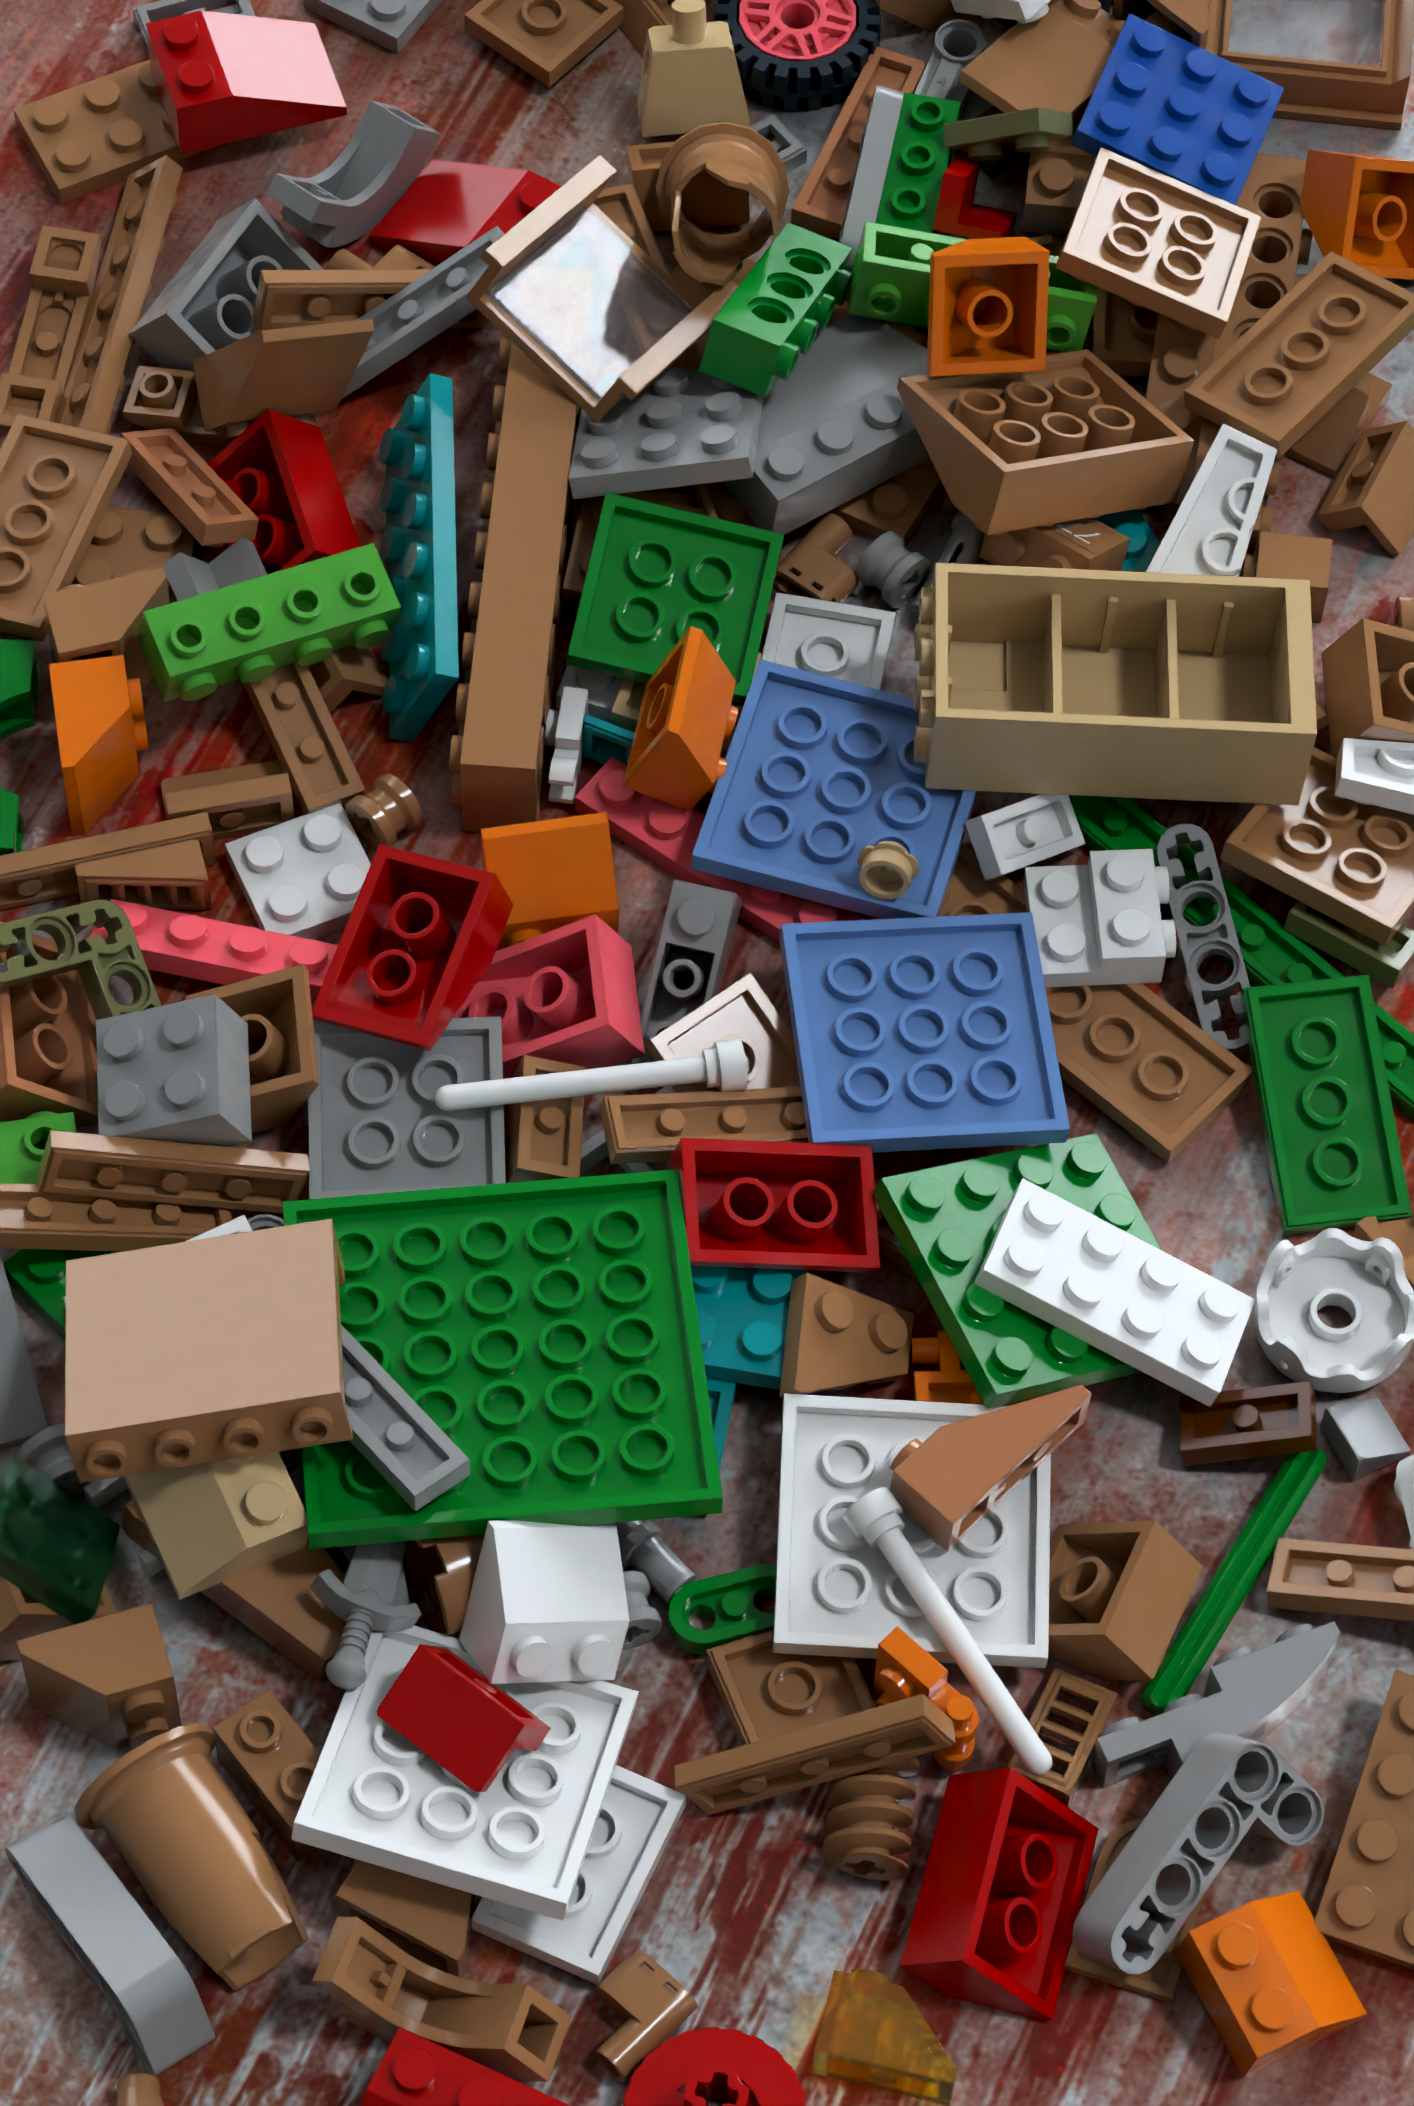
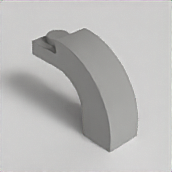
M370 101L351 140L329 167L310 178L275 173L265 194L284 205L280 212L283 215L282 220L327 248L344 246L368 233L385 217L418 177L441 133L397 106Z

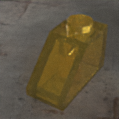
M858 1968L852 1969L850 1973L834 1970L815 2046L812 2073L950 2106L957 2068L905 1988L891 1984V1980L887 1976L877 1971Z

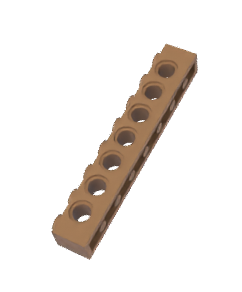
M1257 153L1236 206L1261 216V220L1228 322L1220 338L1214 339L1211 364L1306 276L1296 274L1297 264L1308 265L1313 236L1311 230L1302 229L1305 217L1300 209L1306 166V160L1263 153ZM1204 417L1202 418L1193 480L1221 426ZM1274 460L1264 492L1266 495L1275 496L1281 460ZM1264 496L1246 551L1247 554H1255L1260 531L1271 532L1274 508L1263 506Z

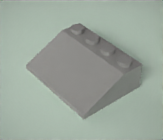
M849 314L826 326L824 330L820 329L817 331L806 355L799 353L797 363L790 378L787 381L779 378L767 396L764 397L753 478L722 481L723 485L745 509L758 528L787 534L930 458L897 390L899 378L927 374L928 350L880 320Z

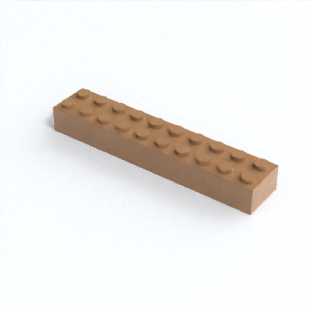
M524 267L522 269L524 278L518 282V291L507 290L505 301L588 378L592 346V272ZM501 337L498 370L502 377L501 384L495 385L493 421H496L495 434L489 433L487 470H490L489 482H483L481 495V519H484L483 532H477L474 565L475 568H478L477 581H471L468 618L472 619L470 632H465L462 669L466 670L464 684L459 683L457 689L456 721H459L458 735H452L449 772L453 773L451 807H462V831L481 833V829L536 822L539 820L547 748L545 746V730L548 711L551 709L563 605L561 596L567 570L572 525V492L568 478L582 409L507 337Z

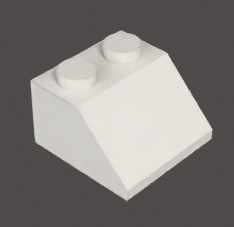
M516 1520L488 1521L459 1637L460 1643L491 1684L614 1680L630 1621L617 1525L615 1523L573 1526Z

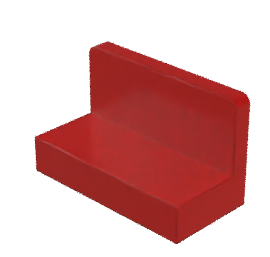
M959 154L943 174L933 230L973 239L1007 237L1015 226L1017 213L973 203L981 161L969 160L968 155Z
M424 1644L418 1646L377 1709L379 1718L474 1792L482 1793L488 1790L514 1749L536 1751L551 1727L495 1684H491L486 1677L451 1650Z

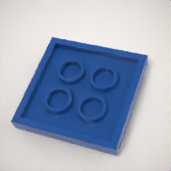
M1129 13L1070 145L1095 157L1102 147L1236 205L1284 88Z

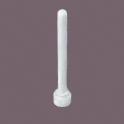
M734 1039L714 1042L713 1048L703 1049L702 1056L444 1085L436 1091L434 1099L436 1105L441 1110L454 1111L705 1082L706 1088L718 1087V1090L721 1092L747 1090V1067L742 1040Z
M887 1486L877 1488L862 1496L844 1512L843 1519L857 1540L866 1539L871 1548L879 1546L1027 1770L1038 1776L1046 1774L1052 1767L1053 1760L1051 1754L901 1532L905 1526L900 1518L903 1512L902 1507Z

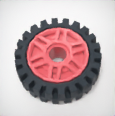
M717 0L715 5L714 21H723L728 23L745 98L752 101L760 93L762 106L774 109L777 100L784 101V111L797 112L798 102H805L808 112L820 110L822 98H825L830 107L841 103L843 92L849 96L864 65L868 62L870 53L874 54L877 46H880L881 15L876 0Z

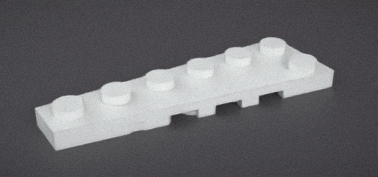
M1222 424L1146 572L1239 577L1278 449L1228 425Z

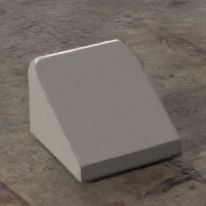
M1378 1397L1339 1403L1324 1410L1320 1429L1352 1481L1410 1455V1448Z

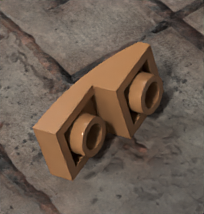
M149 366L137 367L123 410L126 420L149 430L174 428L186 442L224 449L234 440L227 439L226 429L204 431L194 371Z

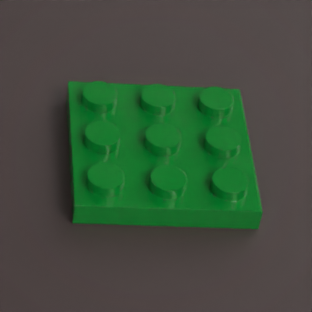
M606 492L565 665L646 684L690 626L703 630L736 680L731 704L743 707L753 679L785 534Z

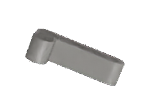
M1213 1732L1205 1735L1196 1744L1079 1911L1073 1927V1939L1076 1949L1081 1956L1090 1961L1127 1974H1141L1150 1970L1158 1962L1246 1833L1248 1832L1287 1845L1301 1846L1306 1844L1318 1834L1323 1824L1324 1806L1322 1798L1311 1784L1274 1748L1266 1743L1225 1732ZM1159 1873H1160L1159 1881H1158V1883H1157V1885H1156V1879H1157V1877H1158V1875H1159Z
M66 1810L5 1847L7 1857L27 1891L114 2007L130 2045L151 2075L158 2076L216 2038L196 1986L181 1960Z

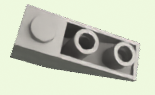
M674 879L641 1019L644 1044L719 994L742 904V898L736 893ZM644 1046L645 1055L632 1059L631 1064L655 1061Z

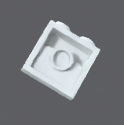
M1153 849L1090 851L1088 865L1025 867L1023 884L1027 912H1032L1045 987L1161 983L1166 958H1174L1176 955V929L1174 920L1161 919L1160 904H1168L1169 874L1167 866H1155Z

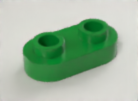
M760 1564L694 1581L681 1587L673 1595L669 1604L668 1628L673 1640L686 1651L706 1654L707 1649L774 1629V1611L770 1613L761 1612L755 1607V1604L762 1599H770L775 1602L776 1565ZM697 1616H706L714 1624L706 1630H699L694 1628L690 1621Z

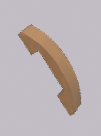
M42 226L29 273L32 288L9 372L2 373L0 378V431L9 432L17 414L55 422L93 295L101 244L100 234Z

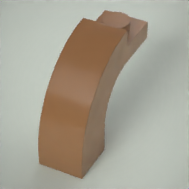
M358 1917L336 1918L312 1982L343 2003L339 2013L341 2016L382 2040L391 2043L398 2028L401 2027L518 2081H549L572 2016L528 1984H497L473 1981L427 1965L403 1951Z

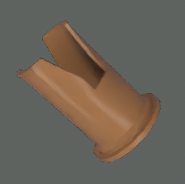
M725 121L700 125L678 138L661 161L656 182L658 204L662 217L672 231L675 248L673 255L683 271L700 283L704 281L724 286L743 267L744 259L759 251L769 237L774 239L780 235L778 223L784 215L789 195L785 163L772 142L751 127ZM706 169L709 175L725 185L751 193L761 200L765 209L753 224L742 231L718 235L702 231L688 221L680 208L681 192L692 177Z
M198 1722L178 1726L155 1736L125 1754L103 1771L82 1793L74 1807L75 1818L81 1827L91 1830L99 1828L105 1830L153 1906L160 1909L168 1923L215 1973L219 1974L235 1991L252 1982H256L291 1958L309 1938L275 1863L260 1842V1833L210 1759L211 1752L216 1746L215 1733L210 1726Z

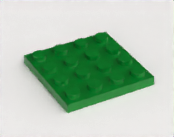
M1097 1133L1067 1139L1066 1143L1042 1144L881 1178L873 1191L877 1203L987 1409L1048 1395L1081 1384L1086 1386L1142 1372L974 1284L1010 1199L1022 1178L1161 1250Z

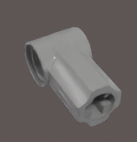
M957 19L948 21L940 26L935 35L934 50L914 94L961 101V115L972 90L957 80L958 76L965 66L985 50L986 39L978 25L968 20Z

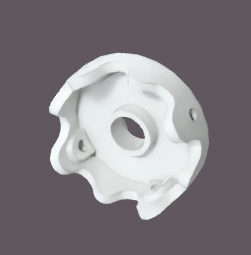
M1338 1228L1325 1229L1311 1240L1293 1246L1288 1239L1278 1243L1270 1254L1262 1272L1253 1306V1324L1257 1340L1272 1364L1282 1374L1295 1382L1311 1381L1314 1390L1331 1393L1362 1391L1381 1383L1396 1372L1409 1355L1414 1341V1290L1407 1280L1403 1256L1399 1247L1393 1241L1384 1237L1373 1241H1363L1348 1235ZM1325 1306H1338L1350 1314L1352 1323L1344 1328H1331L1319 1319L1317 1312Z

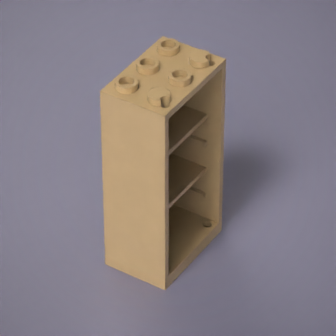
M935 563L932 588L921 587L919 624H916L914 636V661H919V674H916L914 686V712H919V726L915 727L914 763L925 764L926 789L1299 805L1317 737L1310 580Z

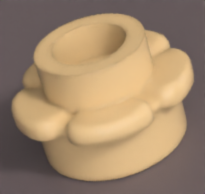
M881 841L875 846L867 845L859 852L857 857V865L861 867L859 873L860 884L867 893L876 898L889 900L902 896L911 886L912 878L917 877L919 873V864L916 857L909 854L901 844L893 841Z

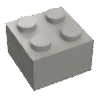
M216 994L96 1020L99 1135L226 1147L252 1142L248 1023Z

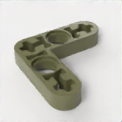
M93 900L0 924V953H4L12 947L14 956L0 965V989L78 970L96 1020L162 1006L130 920L124 910L116 903L108 900ZM91 924L96 928L104 927L107 931L108 937L106 939L101 935L85 938L79 943L77 941L76 934ZM34 930L47 932L54 938L58 948L56 960L44 959L36 953L32 944ZM110 976H119L129 983L134 996L131 1006L119 1004L112 998L108 989Z

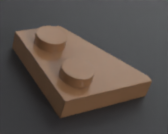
M809 1273L793 1279L791 1283L779 1397L784 1398V1393L805 1395L824 1390L834 1392L849 1389L862 1383L872 1385L889 1382L908 1374L914 1313Z

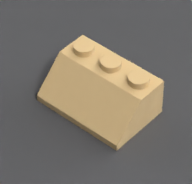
M279 1452L123 1476L179 1600L215 1586L234 1576L302 1550L306 1546L308 1538L307 1513Z

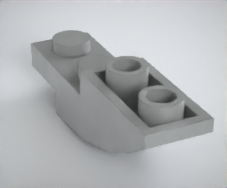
M1335 1621L1314 1629L1311 1624L1295 1626L1282 1633L1274 1644L1253 1652L1249 1647H1241L1229 1651L1218 1658L1214 1666L1210 1668L1204 1691L1205 1698H1201L1199 1694L1186 1695L1170 1703L1164 1709L1163 1714L1141 1722L1136 1717L1125 1718L1107 1727L1101 1733V1737L1096 1740L1091 1763L1101 1787H1108L1165 1765L1171 1779H1173L1196 1744L1205 1735L1213 1732H1225L1262 1741L1297 1709L1315 1687L1331 1662L1340 1635Z

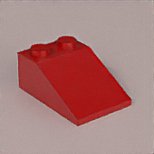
M203 10L146 23L151 72L181 154L347 115V106L315 23Z
M432 159L370 233L369 242L387 252L396 245H400L436 267L496 226L506 233L561 186L529 170ZM574 225L525 267L554 269L577 241L578 228ZM518 282L507 290L518 291ZM507 290L499 294L504 300H506Z
M379 844L312 1008L313 1020L431 1051L491 963L514 906L497 875Z

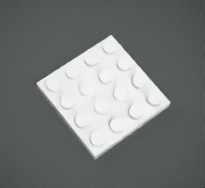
M784 1393L773 1653L877 1659L878 1644L898 1626L938 1662L956 1663L879 1546L871 1548L866 1539L857 1540L843 1519V1514L855 1501L867 1493L883 1486H887L890 1489L893 1475L890 1466L897 1454L910 1441L917 1438L923 1443L941 1426L1008 1406L987 1409L985 1405ZM1051 1454L948 1552L904 1512L900 1516L905 1524L901 1532L990 1665L1046 1668L1049 1645Z
M415 1625L412 1628L398 1631L372 1630L364 1657L367 1673L366 1680L359 1687L346 1689L295 1818L291 1840L563 1921L636 1707L639 1691L602 1680L495 1684L551 1727L536 1751L514 1749L488 1790L483 1793L474 1792L379 1718L377 1709L420 1644L448 1648L484 1677L485 1675L462 1646L459 1638Z

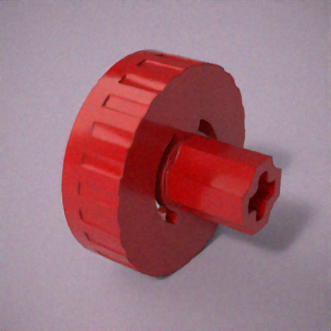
M706 2027L701 2030H689L677 2037H671L662 2042L661 2046L651 2051L643 2059L640 2067L636 2068L633 2073L629 2088L625 2092L623 2106H711L712 2099L726 2102L722 2106H806V2096L792 2066L783 2059V2055L775 2048L765 2044L762 2039L731 2028Z

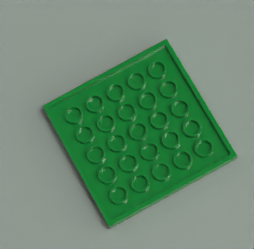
M678 1169L282 1202L284 1226L332 1218L345 1271V1284L339 1285L341 1325L470 1459V1476L417 1511H414L349 1440L303 1447L302 1460L309 1549L485 1534L488 1521L516 1520L581 1526L722 1513L723 1496Z

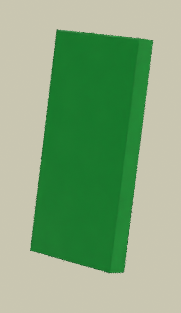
M1369 974L1243 988L1240 996L1282 1237L1320 1233L1328 1228H1338L1340 1230L1355 1229L1357 1222L1371 1216H1376L1378 1223L1412 1218Z

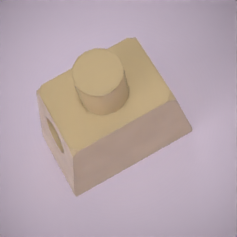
M675 0L671 6L672 25L653 26L647 30L637 101L642 137L686 134L700 125L724 121L750 127V117L728 23L723 21L707 22L706 3L704 0Z

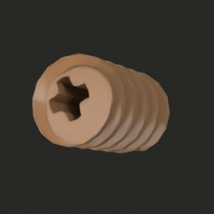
M912 1757L834 1780L835 1784L830 1788L828 1800L832 1810L827 1813L825 1826L829 1836L824 1839L822 1855L829 1864L850 1875L870 1880L893 1881L907 1877L909 1865L903 1860L890 1855L903 1854L910 1851L911 1838L893 1829L906 1828L913 1824L914 1812L896 1803H905L916 1799L917 1787L912 1782L902 1778L911 1777L918 1773L919 1760Z

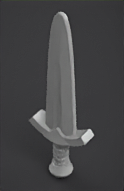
M407 1541L355 1545L343 1582L329 1568L319 1573L310 1586L317 1598L331 1609L334 1614L346 1621L338 1651L326 1665L328 1679L339 1688L354 1689L362 1685L366 1680L367 1673L364 1657L372 1630L398 1631L409 1629L414 1626L422 1615L416 1602L408 1605H394Z

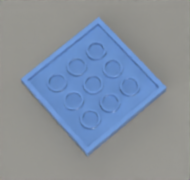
M760 659L725 758L727 761L725 774L723 777L718 778L692 853L691 869L880 919L939 917L967 829L965 821L970 819L978 791L925 788V764L914 763L915 727L919 726V712H914L913 698ZM881 841H893L901 844L909 854L916 857L919 864V873L917 877L912 878V884L905 894L898 898L887 900L876 898L862 888L859 881L861 867L857 865V857L865 846H875Z
M1032 912L781 924L779 942L808 1143L872 1146V1153L1066 1143L1070 1126Z

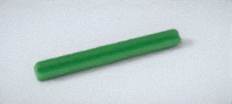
M1317 1448V1451L1288 1454L1166 1653L1154 1679L1150 1680L1144 1689L1141 1704L1147 1711L1154 1713L1156 1716L1163 1714L1164 1709L1170 1703L1186 1696L1277 1547L1278 1538L1283 1537L1322 1473L1327 1456L1320 1448Z

